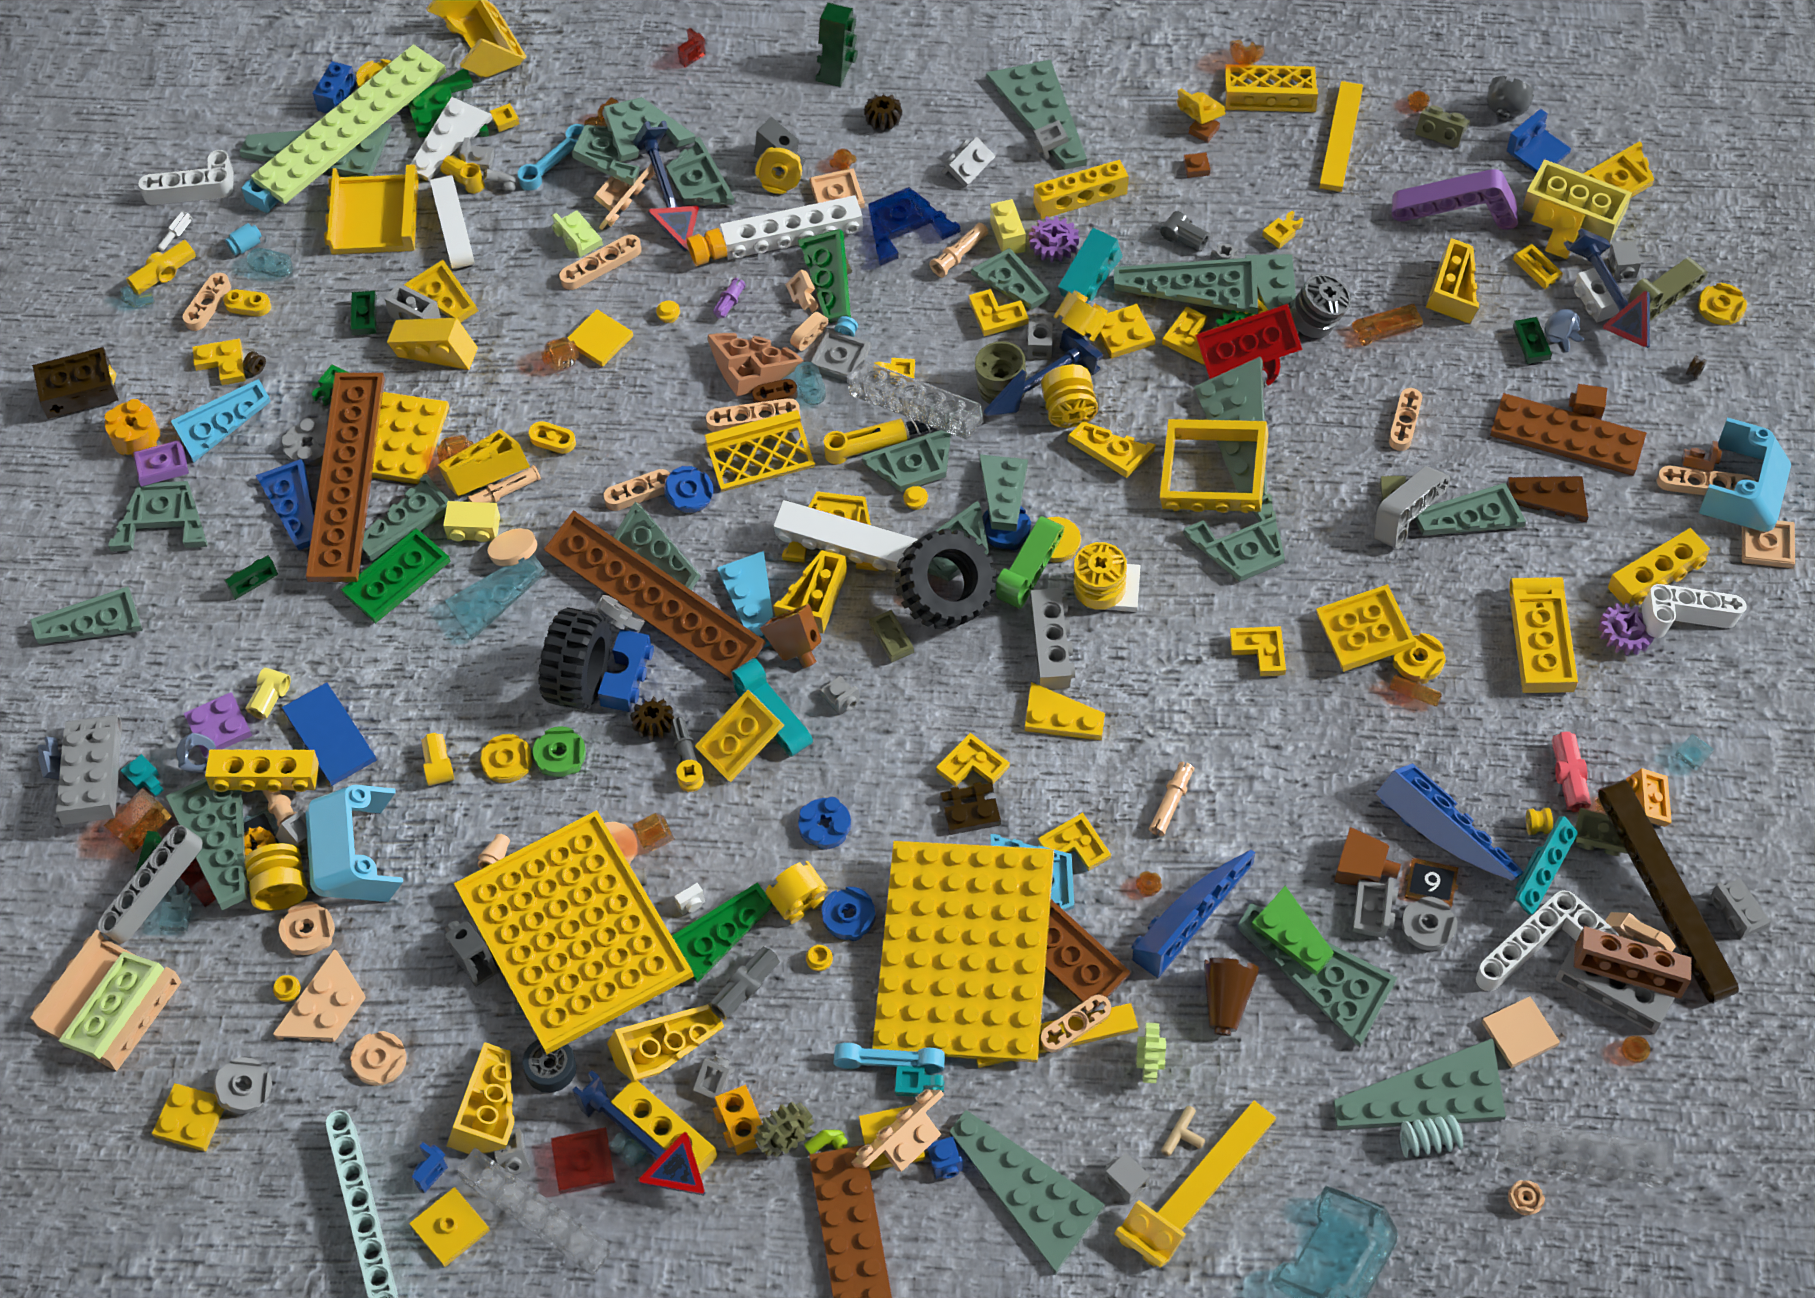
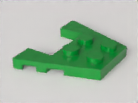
M463 68L430 86L408 103L419 138H427L451 99V93L473 88L467 69ZM486 123L479 129L478 134L481 137L489 136Z

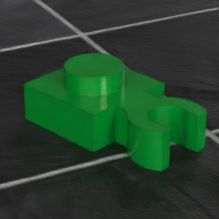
M331 364L318 380L320 387L312 392L313 400L317 401L319 397L324 396L322 399L323 404L328 406L332 399L335 373L350 372Z

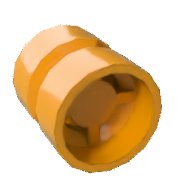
M719 228L708 230L704 237L696 234L686 238L688 250L695 266L709 263L710 257L713 260H718L728 255L726 244Z

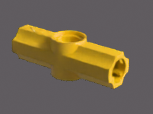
M182 240L163 254L160 252L151 254L146 260L145 266L126 278L127 283L137 295H140L159 281L165 283L172 280L176 275L177 269L195 258L196 254L186 240Z

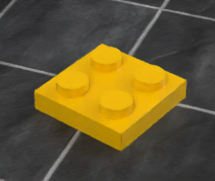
M1137 304L1106 314L1109 318L1101 329L1099 336L1111 359L1155 345L1156 339Z
M174 1083L152 1135L158 1139L206 1152L224 1108L219 1106L215 1094Z

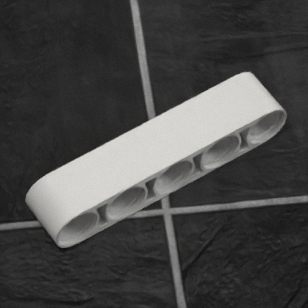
M449 175L430 180L452 269L474 265L475 261L453 176Z

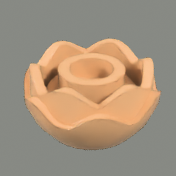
M1519 1180L1515 1182L1508 1192L1510 1206L1521 1215L1536 1214L1545 1202L1539 1185L1531 1181Z

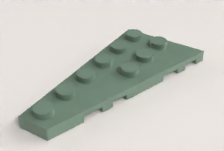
M1261 356L1194 386L1207 420L1265 421L1264 385L1262 378L1263 361ZM1217 441L1237 492L1252 493L1257 442ZM1266 469L1264 476L1263 496L1267 494Z
M965 1110L949 1131L950 1136H953L957 1146L967 1159L973 1163L981 1174L982 1179L986 1184H989L998 1200L1020 1229L1026 1233L1034 1244L1035 1249L1039 1254H1042L1056 1275L1100 1215L1105 1204Z

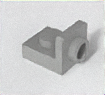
M1059 120L1034 131L1036 140L1033 141L1034 147L1038 154H1043L1045 160L1050 158L1049 150L1069 142L1068 136Z
M464 137L463 144L459 145L458 158L466 163L477 164L480 170L491 169L495 154L494 148L471 146L470 139Z
M841 676L820 689L821 696L839 715L846 710H852L860 701L859 689L856 686L851 687Z
M714 1055V1058L704 1059L693 1091L715 1099V1096L723 1094L729 1076L734 1073L735 1067L729 1065L730 1060L718 1055Z
M520 1128L511 1131L505 1149L495 1151V1158L503 1177H509L530 1170V1164L525 1154L524 1137Z

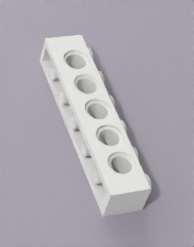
M856 195L722 223L720 227L727 248V258L730 260L799 245L798 240L836 229H841L844 235L863 231V220Z

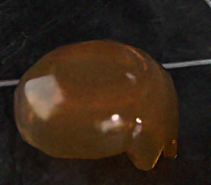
M1241 40L1229 42L1231 58L1241 65L1254 64L1265 53V47L1263 45H1255L1254 42H1251L1248 47H1245Z

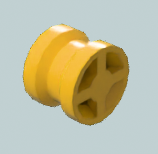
M685 760L678 765L676 774L680 788L687 792L699 790L704 783L701 765L695 760Z
M1543 808L1541 811L1534 809L1526 810V828L1529 835H1536L1537 832L1550 834L1553 829V817L1550 808Z

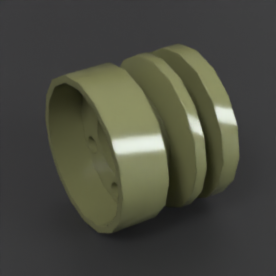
M1001 341L990 343L979 350L975 357L978 392L981 398L988 404L1002 392L1022 369L1026 372L1025 355L1022 349L1013 343Z

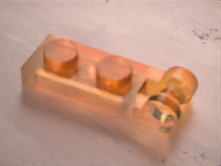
M1413 303L1357 319L1351 326L1354 332L1358 333L1360 344L1367 346L1375 340L1420 328L1423 325V320Z

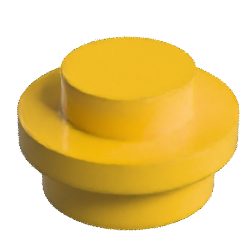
M663 301L657 306L656 313L661 321L672 323L677 320L680 308L674 301Z
M912 486L904 492L903 500L910 509L919 510L927 503L928 494L924 488Z
M815 945L806 953V963L814 971H824L833 962L831 950L824 945Z
M290 975L280 976L273 986L275 997L282 1002L294 1000L301 991L298 979Z

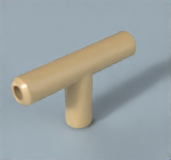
M1192 1106L1185 1107L1161 1149L1163 1155L1171 1156L1180 1139L1199 1149L1203 1147L1205 1139L1186 1129L1196 1113Z

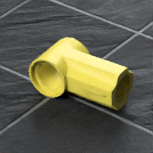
M263 668L257 678V688L246 706L247 712L257 719H267L279 696L282 697L287 693L291 683L290 676L270 668Z

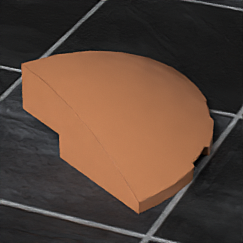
M736 333L709 334L707 338L716 363L736 396L752 393L754 388L760 384L781 380L803 365L804 360L787 347L781 350L773 347L769 339L753 336L751 340L738 338Z

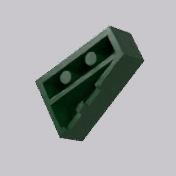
M827 2L819 23L818 44H822V55L817 56V63H821V68L816 74L815 81L841 87L851 64L856 62L858 50H855L857 35L854 34L856 19L853 18V8Z

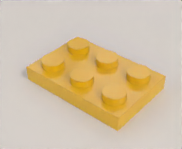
M747 690L701 738L695 747L731 782L784 727V724L752 692Z

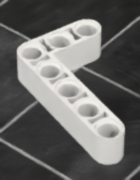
M1565 890L1559 891L1482 961L1476 975L1477 985L1485 991H1494L1561 929L1575 941H1577L1583 929L1579 923H1585L1588 927L1619 935L1573 893ZM1558 905H1564L1568 910H1563ZM1540 921L1547 922L1550 926H1543ZM1521 938H1528L1532 943H1525ZM1503 955H1510L1514 960H1507ZM1484 972H1492L1496 977H1489Z

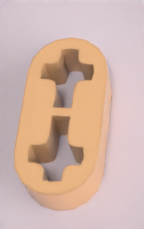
M814 312L795 330L791 336L790 344L800 351L805 350L824 332L828 325V318L819 312Z

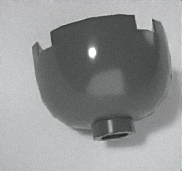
M1507 76L1495 77L1489 85L1487 94L1488 105L1499 118L1509 119L1521 116L1532 103L1534 90L1531 86L1516 78L1511 82L1506 81Z

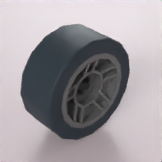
M537 1039L528 1046L522 1060L527 1081L533 1088L541 1092L553 1093L564 1089L571 1083L576 1074V1060L573 1050L568 1044L546 1054ZM552 1061H554L553 1067L546 1068L544 1066H547L548 1064H551Z

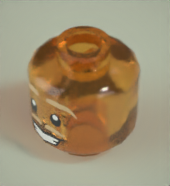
M567 337L546 342L544 351L541 352L544 364L549 365L554 371L574 366L576 359L579 358L575 342L570 341Z

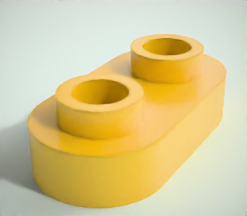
M234 289L227 292L223 298L225 307L230 313L261 317L271 310L269 297L265 293Z
M544 421L536 422L529 428L530 441L535 446L561 454L571 452L576 446L575 435L567 428Z

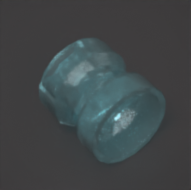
M623 1130L619 1132L610 1144V1150L615 1155H621L624 1163L630 1168L638 1165L648 1153Z

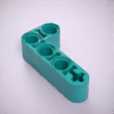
M752 658L732 671L733 686L739 698L749 690L784 724V727L773 738L790 757H793L813 743V738L807 728L767 683L766 673L757 659Z

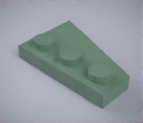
M1010 248L971 269V275L1013 300H1021L1022 304L1030 310L1050 300L1051 293Z

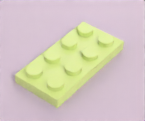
M123 951L58 1041L67 1048L101 1059L152 985L157 981L164 968L157 962Z

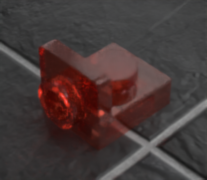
M692 28L687 30L688 41L677 47L679 63L684 68L706 55L704 37L700 33H696Z

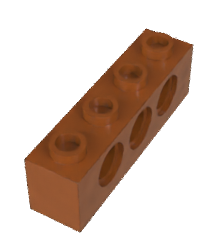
M1586 926L1583 927L1575 943V968L1679 999L1682 998L1691 982V957Z

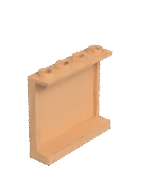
M95 930L92 936L84 941L82 949L77 956L69 961L65 972L59 980H56L51 985L49 993L44 1000L36 1005L30 1017L33 1023L41 1031L59 1040L123 951L130 954L133 953L106 940L100 931ZM166 967L101 1059L89 1057L118 1071L182 983L176 972Z

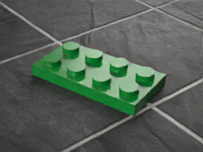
M415 528L360 573L358 582H349L341 591L351 603L376 624L450 563V557Z

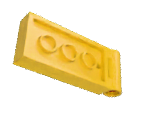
M1563 577L1510 578V605L1522 693L1575 692L1578 678Z

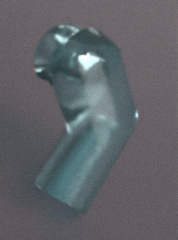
M129 286L120 289L122 302L134 308L155 303L152 292L137 295L132 292V288Z

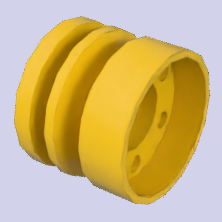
M1063 365L1052 369L1041 379V390L1051 424L1061 428L1077 427L1082 422H1089L1098 413V404L1093 391L1091 376L1088 369L1083 366Z
M1094 542L1078 551L1074 559V593L1084 606L1092 609H1107L1115 606L1122 600L1126 592L1127 560L1123 552L1115 545L1106 542Z
M284 843L270 844L259 847L246 856L244 865L247 871V879L250 882L248 886L250 899L254 907L266 911L283 910L301 903L307 897L308 889L302 872L303 864L299 848Z

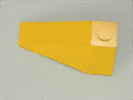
M707 1004L616 1029L608 1040L607 1045L616 1068L634 1082L659 1075L722 1030L724 1025L721 1018H718Z
M484 1042L446 1147L470 1155H478L506 1148L514 1126V1116L512 1115L513 1094H511V1053L509 1050Z

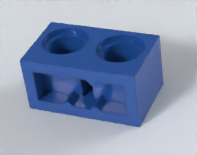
M331 61L312 93L318 112L328 114L352 94L357 85L352 66Z

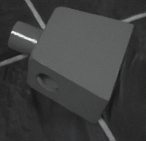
M770 117L757 130L754 156L759 159L766 149L772 147L784 148L798 155L801 166L806 161V158L797 153L799 140L773 117ZM777 166V168H775V169L779 170L780 172L784 171V170H783L781 167H779V166Z
M453 921L446 926L445 938L452 954L475 987L499 973L486 943L469 922L460 924L458 921ZM477 954V958L472 961L470 958Z

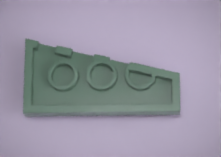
M1292 254L1245 255V258L1256 257L1258 296L1268 310L1285 304L1289 306L1296 297Z
M980 454L979 463L985 485L991 528L1017 531L1028 459Z
M1506 483L1428 506L1414 518L1423 536L1521 528L1526 525V520Z
M635 502L613 537L692 590L701 575L642 506Z
M128 586L30 619L38 644L143 631Z

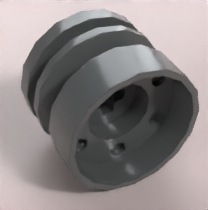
M1328 274L1311 276L1289 305L1296 329L1312 338L1328 336L1349 309L1351 296L1346 286L1337 278Z

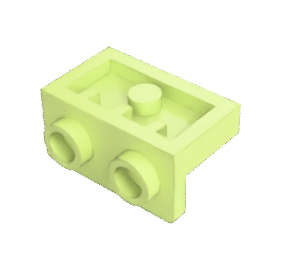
M577 210L562 219L557 213L552 215L554 233L558 237L561 236L569 251H574L579 258L603 245L602 238Z

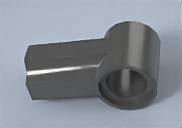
M1179 211L1173 212L1160 228L1161 235L1167 241L1176 242L1179 240L1198 251H1202L1210 238L1209 232L1190 223L1188 217Z

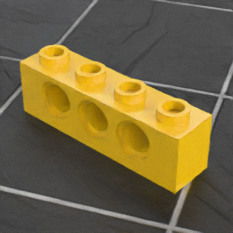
M1119 159L1035 184L1033 203L1041 219H1045L1047 216L1052 217L1126 195L1129 176Z
M1689 528L1612 574L1607 588L1623 605L1625 603H1628L1629 607L1635 604L1637 606L1641 605L1654 585H1668L1673 581L1679 582L1691 570L1702 568L1707 563L1706 558L1710 548Z
M209 749L205 778L210 790L219 792L227 790H241L244 792L254 790H268L270 792L294 790L296 792H305L306 790H315L319 762L315 750Z
M631 1081L611 1101V1104L663 1150H667L683 1132H687L700 1175L717 1159L715 1147L639 1081ZM640 1111L649 1112L644 1118L636 1117V1114ZM660 1128L669 1129L665 1135L659 1136L655 1134Z

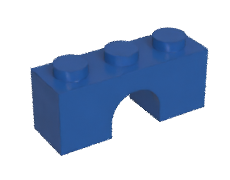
M620 629L612 651L615 663L625 665L627 669L618 674L605 672L598 691V697L601 707L630 712L633 703L636 704L638 702L640 693L638 687L640 682H644L646 678L647 668L645 666L647 660H651L653 657L654 646L651 645L649 635Z

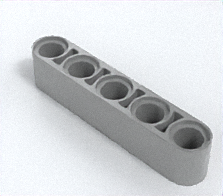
M182 825L173 827L103 913L98 921L99 931L118 943L127 942L200 852L203 845L202 839Z

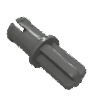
M682 717L671 720V727L675 738L673 745L678 751L680 762L685 760L697 761L692 745L694 740L692 737H689L685 720Z

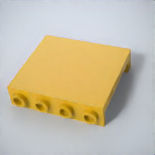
M406 165V174L360 177H339L337 169L333 168L332 178L328 180L331 195L327 196L329 213H326L325 216L328 231L324 232L325 245H329L331 255L415 251L419 177L416 166Z

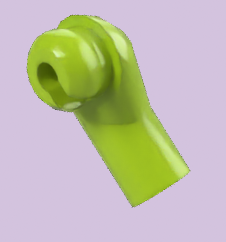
M824 1129L805 1142L804 1146L810 1154H814L825 1145H833L836 1150L843 1149L847 1146L848 1141L844 1137L845 1133L841 1130Z

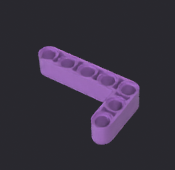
M1490 169L1396 191L1392 196V217L1397 221H1408L1486 203L1496 225L1501 229L1509 230L1515 228L1518 224V203L1504 174L1499 170Z

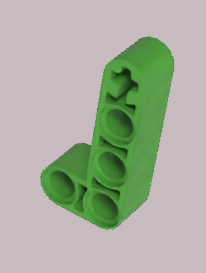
M1043 516L1037 520L1010 570L1005 568L999 574L996 581V595L999 600L1019 609L1025 605L1031 590L1034 589L1065 530L1063 525Z

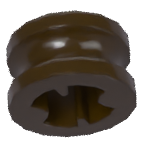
M251 351L244 358L243 369L247 372L250 371L253 375H258L265 367L266 358L255 351Z
M1695 355L1686 371V375L1692 374L1694 379L1697 380L1707 360H1700L1699 356Z

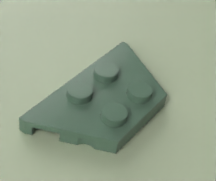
M700 137L694 140V145L689 150L684 149L677 159L672 160L666 166L667 174L684 204H735L730 189Z
M950 427L862 455V462L900 492L912 486H920L945 478L948 467L951 429Z
M978 501L936 530L938 532L941 529L949 528L953 532L957 529L964 531L965 537L971 534L976 538L975 543L977 545L983 544L987 548L984 551L985 554L989 553L981 506ZM942 557L933 558L929 563L927 573L946 581L952 580L961 573L952 561Z

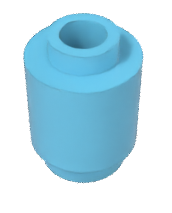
M247 223L230 233L225 241L232 253L237 255L238 253L243 254L260 244L259 238L262 235L255 225L251 226Z

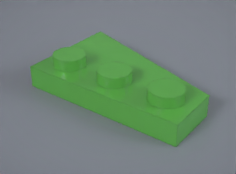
M1286 886L1282 888L1252 922L1251 927L1315 976L1333 957L1334 952Z

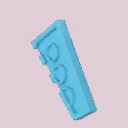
M257 379L171 420V423L192 461L195 462L271 401L260 380Z
M764 551L717 567V570L741 625L765 640L766 644L763 647L765 648L771 644L762 633L760 627L770 618H773Z

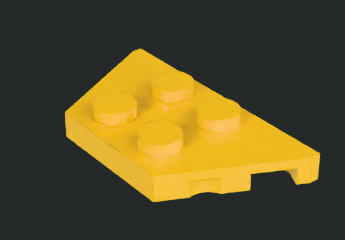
M1640 141L1583 173L1584 175L1632 192L1631 198L1651 187L1654 182L1652 171L1648 168L1649 162L1647 157L1643 155V145Z

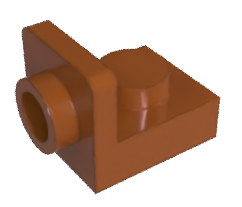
M1712 441L1709 454L1699 448L1684 449L1682 455L1683 466L1713 472L1714 465L1720 463L1722 450L1718 447V441Z

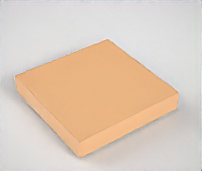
M853 168L809 178L816 203L856 195L860 209L865 208V202Z
M1777 521L1774 529L1768 532L1742 526V563L1793 569L1795 565V522Z
M1531 996L1482 1020V1024L1491 1038H1493L1494 1043L1510 1068L1549 1051L1560 1043Z

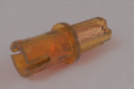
M1397 674L1393 676L1389 690L1409 696L1412 701L1417 699L1432 706H1438L1442 698L1441 692L1421 685L1420 681L1413 682Z

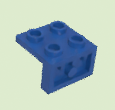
M1539 109L1511 132L1506 150L1536 173L1544 159L1557 164L1571 151L1569 146L1545 130L1548 113L1542 109Z

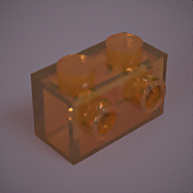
M142 788L115 814V818H111L103 826L118 842L134 853L144 844L147 831L156 832L172 816L157 799Z

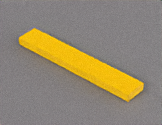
M1341 81L1319 186L1320 189L1338 192L1343 190L1363 84Z
M1128 1003L1111 1007L1110 1014L1105 1021L1065 1048L1137 1032L1139 1027L1132 1004ZM1103 1009L1088 1013L1087 1017L1089 1023L1093 1022L1090 1020V1016L1093 1015L1095 1012H1099L1102 1015ZM1072 1017L1068 1020L1069 1028L1074 1031H1079L1084 1026L1082 1019L1079 1017ZM1056 1020L1041 1023L1040 1038L1043 1030ZM1062 1024L1059 1025L1062 1028L1060 1033L1055 1036L1051 1033L1048 1034V1043L1054 1042L1055 1045L1058 1044V1038L1065 1033ZM1039 1042V1054L1048 1052ZM976 1059L978 1068L1007 1062L1003 1060Z
M1253 1101L1159 1210L1158 1214L1182 1231L1271 1127L1276 1117L1256 1101Z

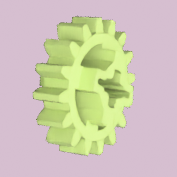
M1146 1022L1144 1037L1138 1036L1136 1068H1143V1083L1156 1084L1158 1069H1165L1166 1038H1160L1159 1023Z

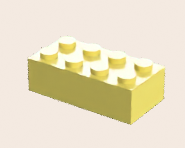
M1544 159L1527 190L1522 210L1534 214L1539 199H1543L1586 214L1581 228L1606 238L1610 243L1627 211L1632 192Z

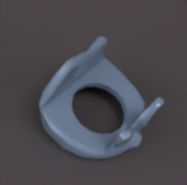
M1559 310L1545 323V333L1549 341L1553 343L1562 342L1565 352L1570 350L1569 338H1572L1575 342L1584 341V338L1577 333L1580 330L1579 315L1572 310Z
M191 733L181 739L177 746L178 767L191 773H203L206 771L208 759L203 764H193L188 759L189 751L195 745L205 746L208 752L209 749H216L214 741L207 736Z

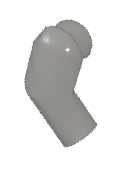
M484 170V180L503 184V189L507 192L515 190L517 182L513 176L496 170Z

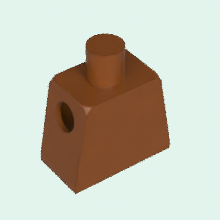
M809 604L770 618L760 627L762 633L782 660L787 661L797 657L803 668L810 667L817 662L812 650L821 643V636Z
M1350 827L1334 882L1357 886L1359 879L1379 883L1381 875L1397 879L1401 864L1386 859L1389 850L1387 843Z

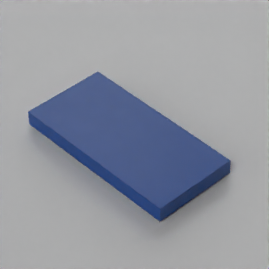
M327 682L282 707L283 712L307 749L315 750L319 768L331 786L377 761L375 754Z

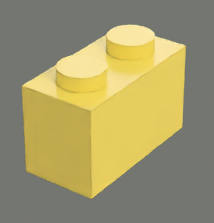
M1013 199L990 204V223L1001 252L1008 248L1015 254L1025 252L1026 233Z
M448 501L443 525L447 539L454 541H493L497 537L500 521L497 503Z

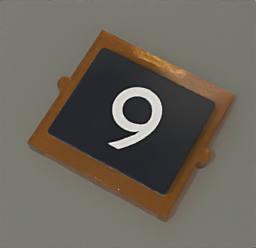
M1412 858L1409 874L1405 878L1408 881L1405 899L1420 901L1423 897H1434L1446 902L1452 908L1454 892L1458 889L1456 880L1459 867Z

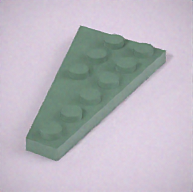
M1051 59L986 72V79L989 83H993L996 86L997 92L1009 101L1010 107L1029 129L1032 128L1035 131L1055 121H1060L1069 142L1051 149L1050 153L1065 170L1087 165L1085 151Z
M390 123L382 124L325 172L332 174L333 168H336L338 175L348 177L372 176L392 130ZM307 130L247 135L239 151L241 158L268 162Z
M1256 257L1114 267V288L1116 291L1258 314Z
M204 778L167 795L166 799L179 825L186 827L202 839L203 845L196 859L221 910L247 899L242 791L227 790L219 792L210 790L207 780Z
M1250 903L1238 924V930L1360 1048L1391 993L1397 977L1329 942L1327 944L1334 952L1333 957L1315 976L1251 927L1252 922L1264 909Z
M1493 1038L1334 1099L1333 1107L1336 1129L1399 1127L1403 1121H1408L1412 1126L1414 1120H1420L1423 1124L1425 1118H1431L1434 1122L1436 1117L1440 1116L1445 1120L1447 1115H1453L1458 1123L1504 1121L1506 1113Z

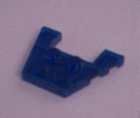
M910 187L868 204L878 264L880 266L899 258V252L891 240L928 224H932L942 240L961 232V226L956 221H950L941 210H935L930 206L929 201Z

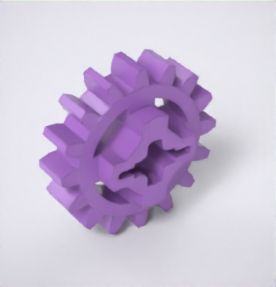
M1047 216L1045 217V222L1038 220L1037 226L1032 225L1031 232L1029 233V248L1034 249L1035 256L1041 254V260H1045L1048 257L1050 262H1053L1054 258H1058L1062 262L1063 256L1071 258V252H1077L1079 231L1074 229L1073 222L1067 224V218L1059 221L1058 216H1055L1054 220H1050Z
M1617 603L1613 609L1608 607L1599 620L1598 630L1603 632L1600 638L1608 640L1607 647L1615 646L1616 653L1621 649L1624 650L1627 656L1630 651L1638 655L1641 650L1645 652L1655 638L1645 631L1646 625L1643 623L1642 613L1638 612V606L1630 609L1629 604L1625 603L1624 607L1621 608Z

